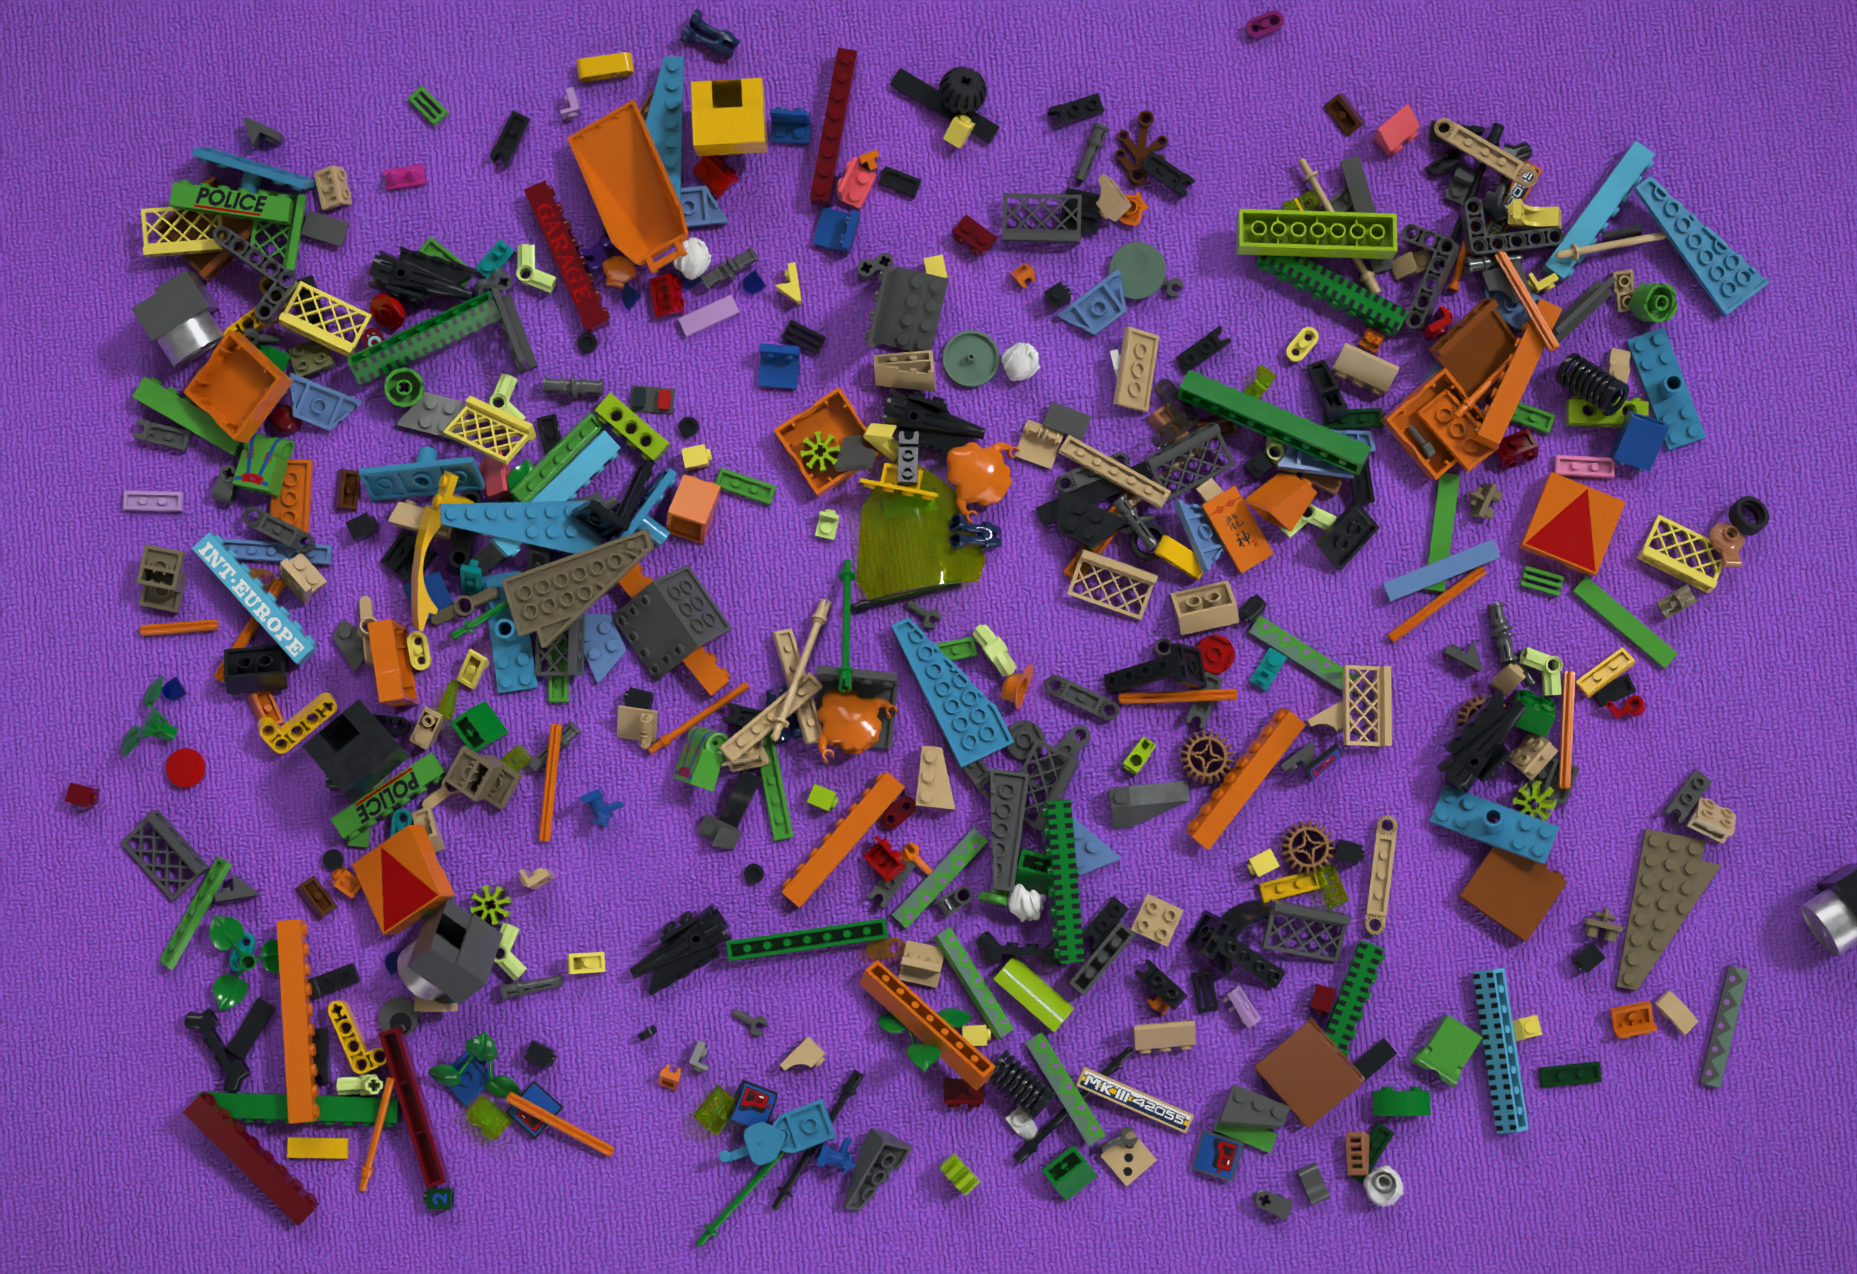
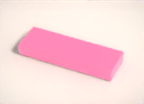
M1555 455L1554 473L1572 477L1614 478L1615 462L1613 458Z

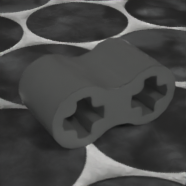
M881 253L873 260L864 259L860 261L857 267L860 278L866 281L873 279L874 276L880 274L881 270L885 269V266L882 264L883 260H886L888 266L894 265L893 257L888 253ZM867 266L869 273L864 271V267Z
M498 268L488 278L477 280L474 284V290L477 295L485 293L483 288L486 287V290H490L494 297L492 289L507 290L511 287L512 279L504 269Z
M490 543L472 559L479 561L478 567L481 568L482 576H486L508 557H504Z
M1316 1162L1297 1169L1298 1176L1311 1206L1330 1198Z

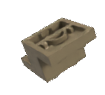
M145 544L136 583L143 585L139 600L140 606L179 613L187 580V574L181 572L185 552Z
M462 746L444 780L472 800L486 799L502 810L505 809L523 775L492 754L480 756L469 747Z

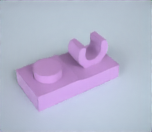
M1240 985L1227 994L1228 996L1223 999V1002L1232 1001L1233 1006L1228 1010L1234 1011L1237 1009L1241 1022L1248 1029L1261 1020Z

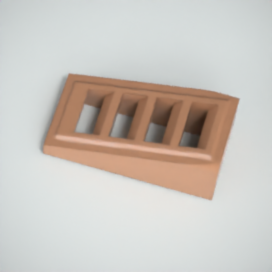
M1346 1132L1348 1175H1368L1369 1134L1366 1132ZM1361 1139V1142L1354 1143V1140ZM1354 1148H1362V1151H1354ZM1354 1156H1362V1160H1354ZM1353 1165H1363V1168H1353Z

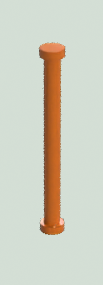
M1473 223L1470 224L1472 231H1474L1476 226ZM1464 239L1451 284H1448L1447 287L1448 290L1453 292L1459 291L1460 287L1458 284L1463 271V259L1467 257Z

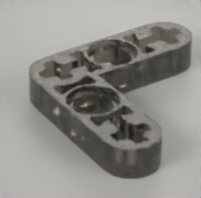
M1161 379L1154 387L1157 397L1174 416V419L1159 428L1152 436L1153 445L1162 449L1192 429L1199 420V416L1189 403L1177 398L1179 390L1168 379ZM1172 400L1179 401L1181 408H1176L1172 404ZM1171 425L1178 426L1180 432H1173ZM1165 434L1168 435L1164 440L1159 439V437Z

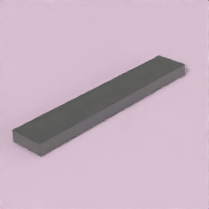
M1356 156L1340 161V167L1354 212L1376 213L1360 157ZM1368 259L1374 274L1393 268L1390 259Z

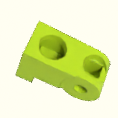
M1143 736L1121 767L1136 776L1150 757L1156 744Z

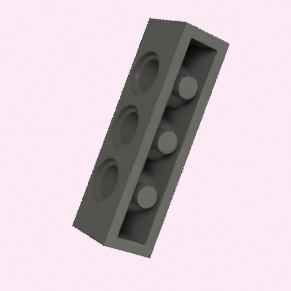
M1119 921L1068 983L1085 996L1136 934Z

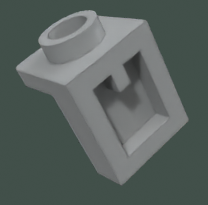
M698 1040L689 1061L690 1064H693L692 1068L703 1072V1070L708 1071L710 1067L700 1062V1058L704 1059L709 1049L706 1048L707 1042Z

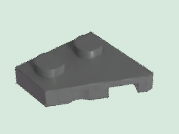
M342 619L332 636L352 670L358 672L365 661L363 640L357 634L358 628Z

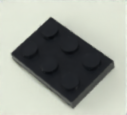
M1353 501L1315 545L1333 566L1341 571L1380 527L1358 502Z

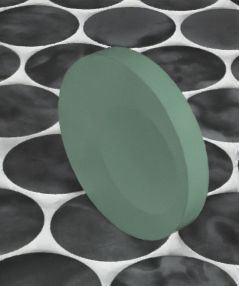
M1132 242L1122 246L1114 254L1110 262L1109 275L1117 269L1120 271L1124 296L1130 299L1139 300L1154 295L1162 287L1166 278L1164 257L1155 247L1144 242Z
M976 330L960 332L949 340L944 349V369L952 381L963 387L974 388L988 383L995 376L999 368L1000 354L998 347L993 339L983 332Z

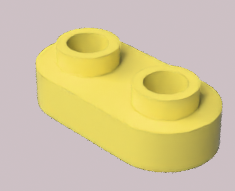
M1305 327L1298 333L1286 349L1288 360L1300 362L1304 359L1319 339L1317 330L1313 327ZM1310 335L1311 341H1306L1305 336ZM1297 350L1299 352V355L1294 356L1292 354V351Z
M414 631L407 638L410 661L415 669L424 671L430 667L432 662L428 638L424 633ZM417 638L421 639L420 645L415 644ZM424 657V664H419V659Z

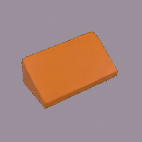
M271 691L253 692L248 696L258 721L263 717H270L278 725L285 723ZM265 726L263 731L271 730L272 726Z

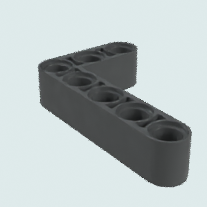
M1470 198L1460 207L1465 250L1470 257L1492 256L1499 251H1505L1508 254L1549 249L1559 245L1564 240V233L1558 227L1487 235L1481 201L1477 198ZM1468 204L1474 206V212L1468 210ZM1471 223L1477 226V232L1471 230ZM1550 234L1555 235L1556 242L1550 240ZM1531 236L1537 239V244L1531 242ZM1512 238L1518 241V247L1512 244ZM1493 240L1499 243V249L1493 247ZM1473 243L1479 244L1480 251H1476L1473 248Z
M1408 224L1402 229L1404 240L1411 245L1434 253L1406 317V324L1419 332L1423 331L1429 323L1458 255L1459 246L1449 237L1414 224ZM1416 230V236L1409 239V233ZM1434 237L1433 244L1428 246L1426 244L1427 239ZM1452 244L1451 251L1444 252L1445 246ZM1444 262V268L1437 271V264ZM1436 280L1435 288L1429 289V283ZM1427 298L1429 303L1426 307L1422 308L1421 302ZM1416 317H1420L1421 322L1414 326L1413 320Z
M217 227L213 232V238L217 245L273 283L255 308V314L262 323H272L298 286L299 282L295 274L227 227ZM221 234H228L226 240H219ZM237 245H244V249L241 252L235 251ZM254 256L261 257L258 263H252L251 259ZM270 267L277 268L274 274L267 273ZM286 278H293V283L291 285H284V280ZM274 294H282L279 301L272 300ZM263 310H270V314L267 317H261Z

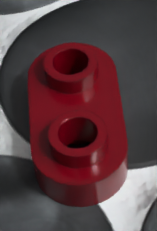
M904 796L889 807L881 817L883 826L887 829H895L907 820L916 810L914 799ZM903 803H909L910 808L904 810L902 807ZM888 816H894L895 821L889 823L887 821Z

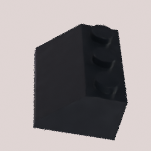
M280 645L224 649V681L227 694L288 689L286 652Z

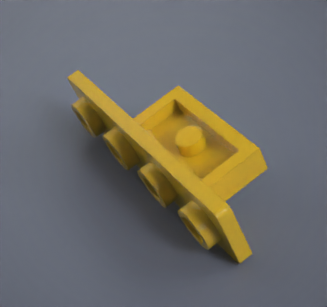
M884 463L880 482L863 478L859 479V482L864 483L863 487L875 489L876 485L883 487L882 491L894 493L896 489L901 490L902 495L914 497V493L921 494L922 499L932 501L934 497H939L938 493L920 490L924 471L919 469L917 486L897 485L898 465Z

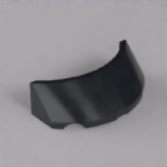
M1252 900L1229 909L1222 915V919L1234 925L1229 935L1237 939L1239 934L1252 922H1257L1260 919L1268 920L1270 907L1260 900ZM1219 952L1216 953L1213 960L1210 959V964L1224 975H1230L1233 969L1230 959Z

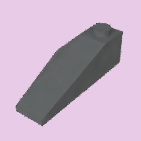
M1188 781L1108 789L1113 829L1133 827L1190 801Z
M871 1127L861 1145L843 1207L860 1212L876 1194L878 1186L882 1182L886 1183L890 1179L888 1177L895 1168L899 1169L903 1165L913 1147L885 1130Z

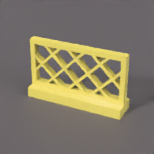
M172 207L141 209L144 241L143 255L149 258L221 252L224 249L219 247L214 239H210L205 234L212 226L217 228L215 225L216 221H218V227L223 226L222 216L217 215L211 222L204 216L205 213L197 212L199 214L198 217L191 223L184 217L188 212L186 210L173 209ZM174 211L179 217L173 224H170L164 217L169 212ZM147 213H155L160 217L153 226L147 222ZM201 217L210 223L203 232L194 226ZM182 218L190 224L183 234L175 228ZM162 220L170 225V228L164 235L155 229ZM193 227L201 233L196 240H190L186 237ZM173 229L181 235L176 242H170L166 238ZM154 230L161 238L157 243L149 244L148 236ZM224 234L219 236L220 241H224Z
M300 281L278 320L279 325L349 357L354 354V350L372 315ZM304 288L310 291L312 297L301 300L299 293ZM325 298L330 306L319 309L316 300ZM314 301L316 310L305 313L302 304ZM301 306L303 314L294 316L289 313L292 307ZM341 306L346 308L347 315L336 317L334 308ZM332 310L334 319L323 322L321 312ZM318 314L321 323L313 325L308 322L307 317ZM361 315L365 317L363 324L354 325L353 316ZM349 318L352 327L341 330L338 321ZM336 322L339 331L334 333L328 332L325 325ZM354 330L356 337L353 343L345 340L343 333Z
M472 396L465 400L466 406L443 431L444 436L506 465L527 441L532 442L536 438L533 424ZM468 413L475 416V419L464 421V417ZM489 422L491 426L479 428V423ZM473 424L477 426V429L465 430V426ZM455 428H463V432L456 434L452 432ZM504 429L506 433L495 435L494 431ZM492 431L493 436L481 439V433ZM477 434L479 436L477 440L470 441L467 439L468 436ZM521 437L519 441L511 443L510 438ZM508 438V444L497 446L496 441ZM494 442L495 445L490 448L483 447V444ZM510 449V452L506 455V457L500 455L498 452Z
M1657 515L1644 546L1637 556V559L1708 594L1715 589L1717 579L1723 568L1722 558L1714 561L1711 551L1715 550L1708 538L1661 515ZM1659 522L1666 524L1669 532L1660 534L1658 529ZM1675 533H1684L1687 541L1678 543ZM1671 535L1674 545L1666 547L1662 537ZM1658 539L1661 549L1655 550L1649 547L1651 540ZM1693 542H1702L1705 550L1696 552ZM1689 544L1692 554L1684 556L1680 546ZM1676 547L1679 558L1673 559L1669 556L1667 550ZM1706 552L1710 562L1702 565L1698 555ZM1694 556L1697 567L1691 568L1687 565L1685 559ZM1712 565L1715 572L1713 578L1705 574L1704 567Z

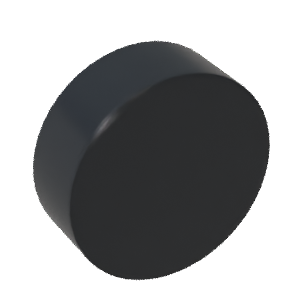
M583 333L578 338V347L582 352L592 353L596 350L598 341L593 334Z
M685 417L679 423V430L684 436L693 437L699 431V424L695 418Z
M331 849L324 854L323 863L329 869H337L343 865L344 856L341 851Z
M750 864L744 870V877L749 883H759L764 877V870L758 864Z
M653 1024L639 1032L637 1036L640 1041H644L657 1033L658 1030Z

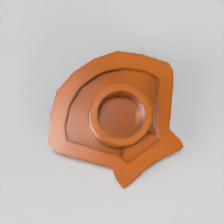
M1139 192L1135 195L1124 194L1132 206L1119 220L1123 224L1137 226L1143 211L1149 207L1143 201Z
M613 256L602 264L607 277L605 285L614 286L619 289H623L625 283L637 273L632 261L626 257Z

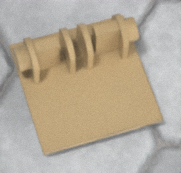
M1027 420L1018 444L1020 452H1015L1014 456L1051 469L1064 433Z
M618 705L617 737L638 740L641 748L647 749L651 742H656L658 711Z
M1147 893L1131 930L1168 947L1184 910Z

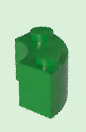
M1381 1086V1090L1373 1091V1115H1431L1430 1091L1422 1090L1421 1086H1410V1090H1393L1392 1086Z

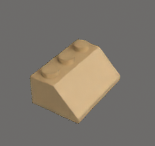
M1345 342L1331 372L1339 379L1345 380L1347 378L1353 381L1352 384L1359 388L1364 386L1371 389L1370 392L1374 395L1385 396L1400 367Z
M405 500V503L399 501L389 518V522L396 527L418 532L424 508H432V506L424 505L423 508L416 506L417 503L414 501ZM441 525L433 537L452 541L454 527Z
M1228 580L1170 593L1176 622L1181 635L1239 623L1237 603Z
M1194 1020L1132 1025L1134 1050H1139V1054L1151 1053V1049L1159 1048V1052L1171 1051V1047L1179 1046V1050L1191 1049V1045H1196Z

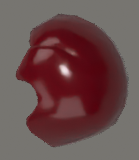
M287 404L278 405L269 417L270 426L283 436L295 434L302 424L301 419L293 417L292 406Z

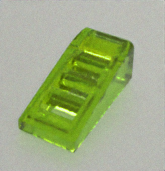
M452 679L436 712L443 715L444 720L451 721L454 718L459 682Z
M523 745L515 746L501 759L502 762L517 772L521 771L533 760ZM511 758L514 759V761L517 763V766H515L514 763L510 760Z
M1334 865L1325 866L1322 871L1319 868L1316 869L1317 879L1327 910L1343 906L1347 903L1349 898ZM1330 873V876H1324V874Z

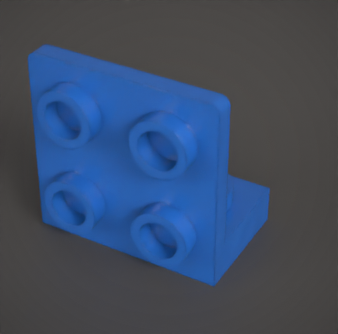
M784 107L770 109L772 120L771 143L810 144L811 119L809 112L802 108H796L794 111L786 110Z
M823 207L813 244L850 254L860 221V212L852 210L850 214Z
M760 343L759 352L761 356L758 386L797 389L800 347Z

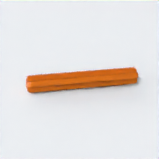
M216 619L141 625L140 634L142 636L213 631L219 629V622Z

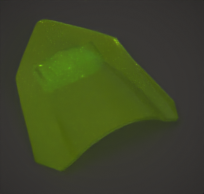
M898 457L892 464L898 465ZM918 464V469L924 471L920 490L938 493V498L934 497L933 501L921 498V494L914 493V497L902 495L901 490L895 489L894 493L882 491L883 487L875 486V489H873L862 506L856 582L869 599L922 587L978 582L980 580L986 561L980 545L967 544L961 550L953 549L949 543V536L955 533L949 531L950 519L955 513H960L956 506V491L920 464ZM959 532L964 533L965 536H976L975 533Z

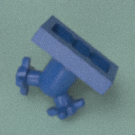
M603 787L581 796L583 804L587 803L593 816L596 818L593 820V824L603 825L606 828L610 818L613 817V813L610 812L624 807V803L615 801L605 805L603 800L605 792Z
M849 1136L843 1139L839 1151L831 1149L829 1143L824 1142L820 1144L814 1159L816 1165L824 1167L825 1164L841 1168L843 1174H846L847 1170L855 1168L856 1165L852 1161V1155L850 1152H847L852 1138Z

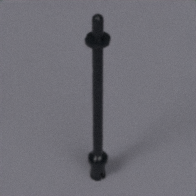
M1493 123L1489 136L1485 140L1499 148V140L1505 127L1499 123ZM1480 162L1465 201L1475 197L1487 165ZM1460 214L1450 236L1455 242H1457L1462 230ZM1447 244L1444 252L1451 251L1452 244ZM1440 262L1441 267H1444V262Z
M1126 1047L1116 1058L1111 1055L1110 1059L1112 1062L1101 1074L1108 1077L1117 1067L1122 1070L1124 1067L1121 1063L1132 1054L1133 1049ZM1085 1089L1080 1092L1084 1100L1092 1093ZM1066 1108L1033 1139H1026L1024 1141L1025 1144L1012 1155L1020 1165L1033 1152L1036 1153L1038 1151V1145L1069 1115Z
M855 1069L846 1084L841 1086L842 1094L829 1113L832 1123L847 1099L856 1094V1088L863 1077H865V1075ZM819 1145L807 1149L784 1187H777L780 1193L772 1204L773 1210L777 1211L787 1196L793 1197L790 1190Z

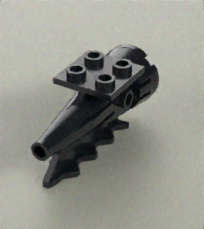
M402 246L399 249V258L379 250L380 255H375L372 261L369 275L373 276L372 282L368 281L369 287L387 290L389 295L396 298L402 304L405 301L411 303V306L422 309L423 307L429 308L430 304L427 300L432 297L463 301L474 298L475 291L458 285V283L475 275L477 269L465 266L459 262L447 261L438 256H429L420 251L408 250Z
M890 389L889 393L893 395L887 398L882 417L886 422L881 424L896 425V429L904 432L905 439L911 440L914 432L917 431L919 433V446L946 453L952 448L967 444L964 437L983 440L986 428L950 414L947 409L948 403L944 402V398L933 396V399L926 398L925 393L914 391L913 394L910 393L908 396ZM912 412L917 413L918 417L916 419L911 418L910 414Z
M1499 688L1490 698L1483 702L1476 713L1469 717L1467 723L1455 732L1453 738L1443 745L1451 755L1438 764L1437 769L1441 773L1444 771L1446 778L1459 790L1464 791L1465 794L1469 792L1478 778L1482 783L1492 779L1496 773L1495 770L1499 766L1505 765L1509 760L1511 754L1505 746V739L1527 710V706L1518 700L1504 712L1503 691Z
M713 903L699 914L696 910L692 913L689 910L683 913L675 923L670 921L663 925L659 937L661 944L630 968L635 979L654 971L649 988L650 996L669 987L675 981L686 977L692 971L703 967L709 961L718 958L720 952L716 949L715 945L733 938L732 933L728 934L725 930L728 928V925L717 908L714 910L715 905Z

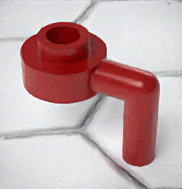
M1631 696L1626 700L1624 707L1619 710L1612 701H1608L1605 705L1615 719H1619L1627 714L1636 717L1641 715L1646 709V703L1640 696Z

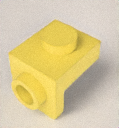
M1533 273L1526 276L1530 291H1533L1534 294H1538L1543 290L1545 293L1556 287L1555 283L1559 280L1556 273L1539 282Z

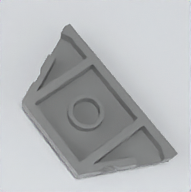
M424 392L421 400L404 414L397 425L450 439L444 436L443 431L464 409V402ZM465 426L466 431H469V426ZM455 428L452 432L455 434L463 432V428Z

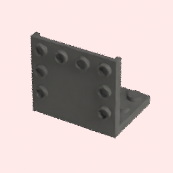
M889 265L881 270L878 282H881L880 290H876L874 301L877 304L875 310H871L869 321H872V325L865 334V340L868 341L867 346L875 348L879 344H884L913 352L932 350L949 279L895 265Z
M685 565L652 581L612 616L655 681L662 679L699 647L727 634L733 629L689 565Z
M817 665L816 674L819 677V683L823 686L817 693V712L821 707L822 697L826 691L839 689V676L837 673L839 667ZM853 669L854 674L851 676L852 689L858 692L860 697L870 699L882 698L891 705L896 706L899 682L897 673ZM879 708L878 718L882 722V728L879 733L878 742L871 747L892 749L895 711H889L892 718L888 719L886 717V709Z

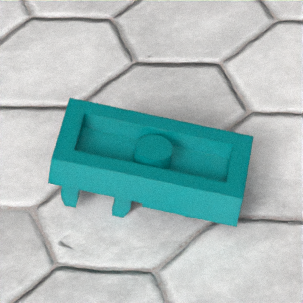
M499 239L475 269L485 278H488L495 269H502L516 252Z
M471 559L469 566L464 564L461 566L462 593L475 595L483 591L482 571L478 567L479 561Z
M1270 647L1249 681L1267 691L1287 657Z

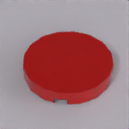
M381 293L377 294L370 301V313L379 325L395 330L405 323L406 312L396 298Z
M1216 634L1207 636L1196 646V648L1201 649L1204 671L1210 674L1223 673L1230 668L1234 661V648L1231 642L1224 636Z
M188 748L179 749L172 753L167 760V776L176 786L184 788L194 787L205 777L206 761L202 754L196 750Z

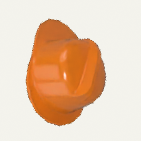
M1029 664L1023 673L1008 676L1003 683L1001 698L1014 703L1017 710L1022 707L1025 693L1033 676V664Z

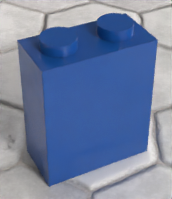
M1628 410L1610 450L1613 461L1620 465H1625V463L1632 465V468L1638 471H1643V469L1650 471L1669 427L1663 421Z

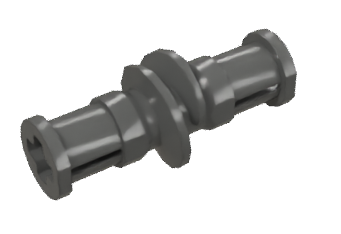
M752 246L748 247L749 250L742 254L734 256L733 259L726 255V263L720 261L721 266L715 267L714 270L705 275L701 274V279L707 289H712L713 285L726 280L727 277L736 280V272L745 269L746 266L755 261L759 262L760 260Z
M571 374L570 379H551L544 376L543 394H547V392L568 393V397L572 394L574 399H578L579 393L582 395L599 394V396H603L604 379H600V381L588 379L575 380L574 374Z
M1498 602L1486 606L1490 612L1491 624L1494 628L1489 637L1497 640V649H1499L1501 657L1500 664H1509L1518 660L1514 655L1513 642L1510 638L1515 636L1516 633L1509 632L1514 625L1507 626L1508 622L1503 610L1504 602Z

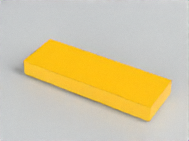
M1621 647L1576 680L1575 684L1589 698L1636 664V661Z
M1312 870L1309 871V874L1302 872L1258 884L1263 903L1269 902L1270 899L1278 900L1322 888L1318 872L1313 874Z
M288 1137L287 1158L348 1159L349 1138Z

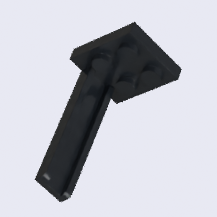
M647 461L644 466L640 465L636 468L617 513L608 510L599 501L590 499L573 509L570 517L607 541H610L613 536H619L622 531L627 532L631 525L630 516L638 507V498L645 491L644 485L652 475L651 469L654 463Z
M1180 643L1170 644L1171 655L1104 674L1107 694H1115L1175 676L1177 684L1198 689L1205 688L1207 684L1201 649Z
M1205 910L1185 944L1212 960L1216 953L1219 952L1276 989L1286 972L1229 935L1234 926L1233 924Z

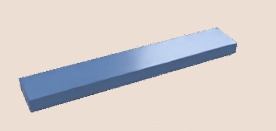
M223 538L225 541L223 545L228 550L231 548L238 555L237 560L282 562L286 558L290 561L301 553L282 542ZM300 543V546H301L302 548H307V547H309V545H310V544ZM316 544L313 551L302 554L311 564L331 565L333 546Z
M1492 539L1382 583L1389 602H1392L1501 557Z

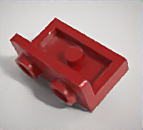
M721 155L703 156L692 170L717 198H721L732 184L740 180L736 171L727 166Z
M1444 305L1438 308L1434 314L1437 321L1428 325L1422 333L1425 340L1430 338L1435 340L1441 337L1452 324L1453 315L1449 308L1446 309Z
M876 835L874 839L877 841V844L863 857L888 883L906 866L901 861L903 856L896 849L894 851L890 849L892 845L887 839L881 840Z

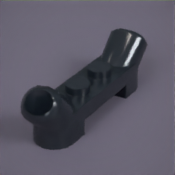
M1505 142L1503 148L1505 152L1522 162L1531 158L1532 149L1527 142H1522L1515 146ZM1504 175L1501 176L1496 193L1487 191L1482 205L1483 213L1489 215L1495 225L1508 221L1509 216L1502 197L1506 198L1510 186H1507V183L1510 179Z
M468 490L462 492L461 496L470 499L474 503H481L482 492L481 490ZM454 528L446 567L448 573L460 576L462 564L468 565L474 531Z
M985 931L976 939V944L982 950L981 961L1002 962V954L1042 956V965L1062 966V963L1054 959L1053 947H1056V939H1053L1044 948H1039V944L1027 943V947H1019V943L1007 942V946H1002L989 931Z
M207 1008L202 1013L190 1011L185 1016V1028L200 1031L204 1034L206 1045L214 1050L217 1063L220 1066L223 1065L226 1070L223 1089L230 1092H239L243 1080L251 1076L248 1065L241 1058L234 1060L231 1053L227 1050L226 1045L215 1029L221 1025V1022L212 1009Z

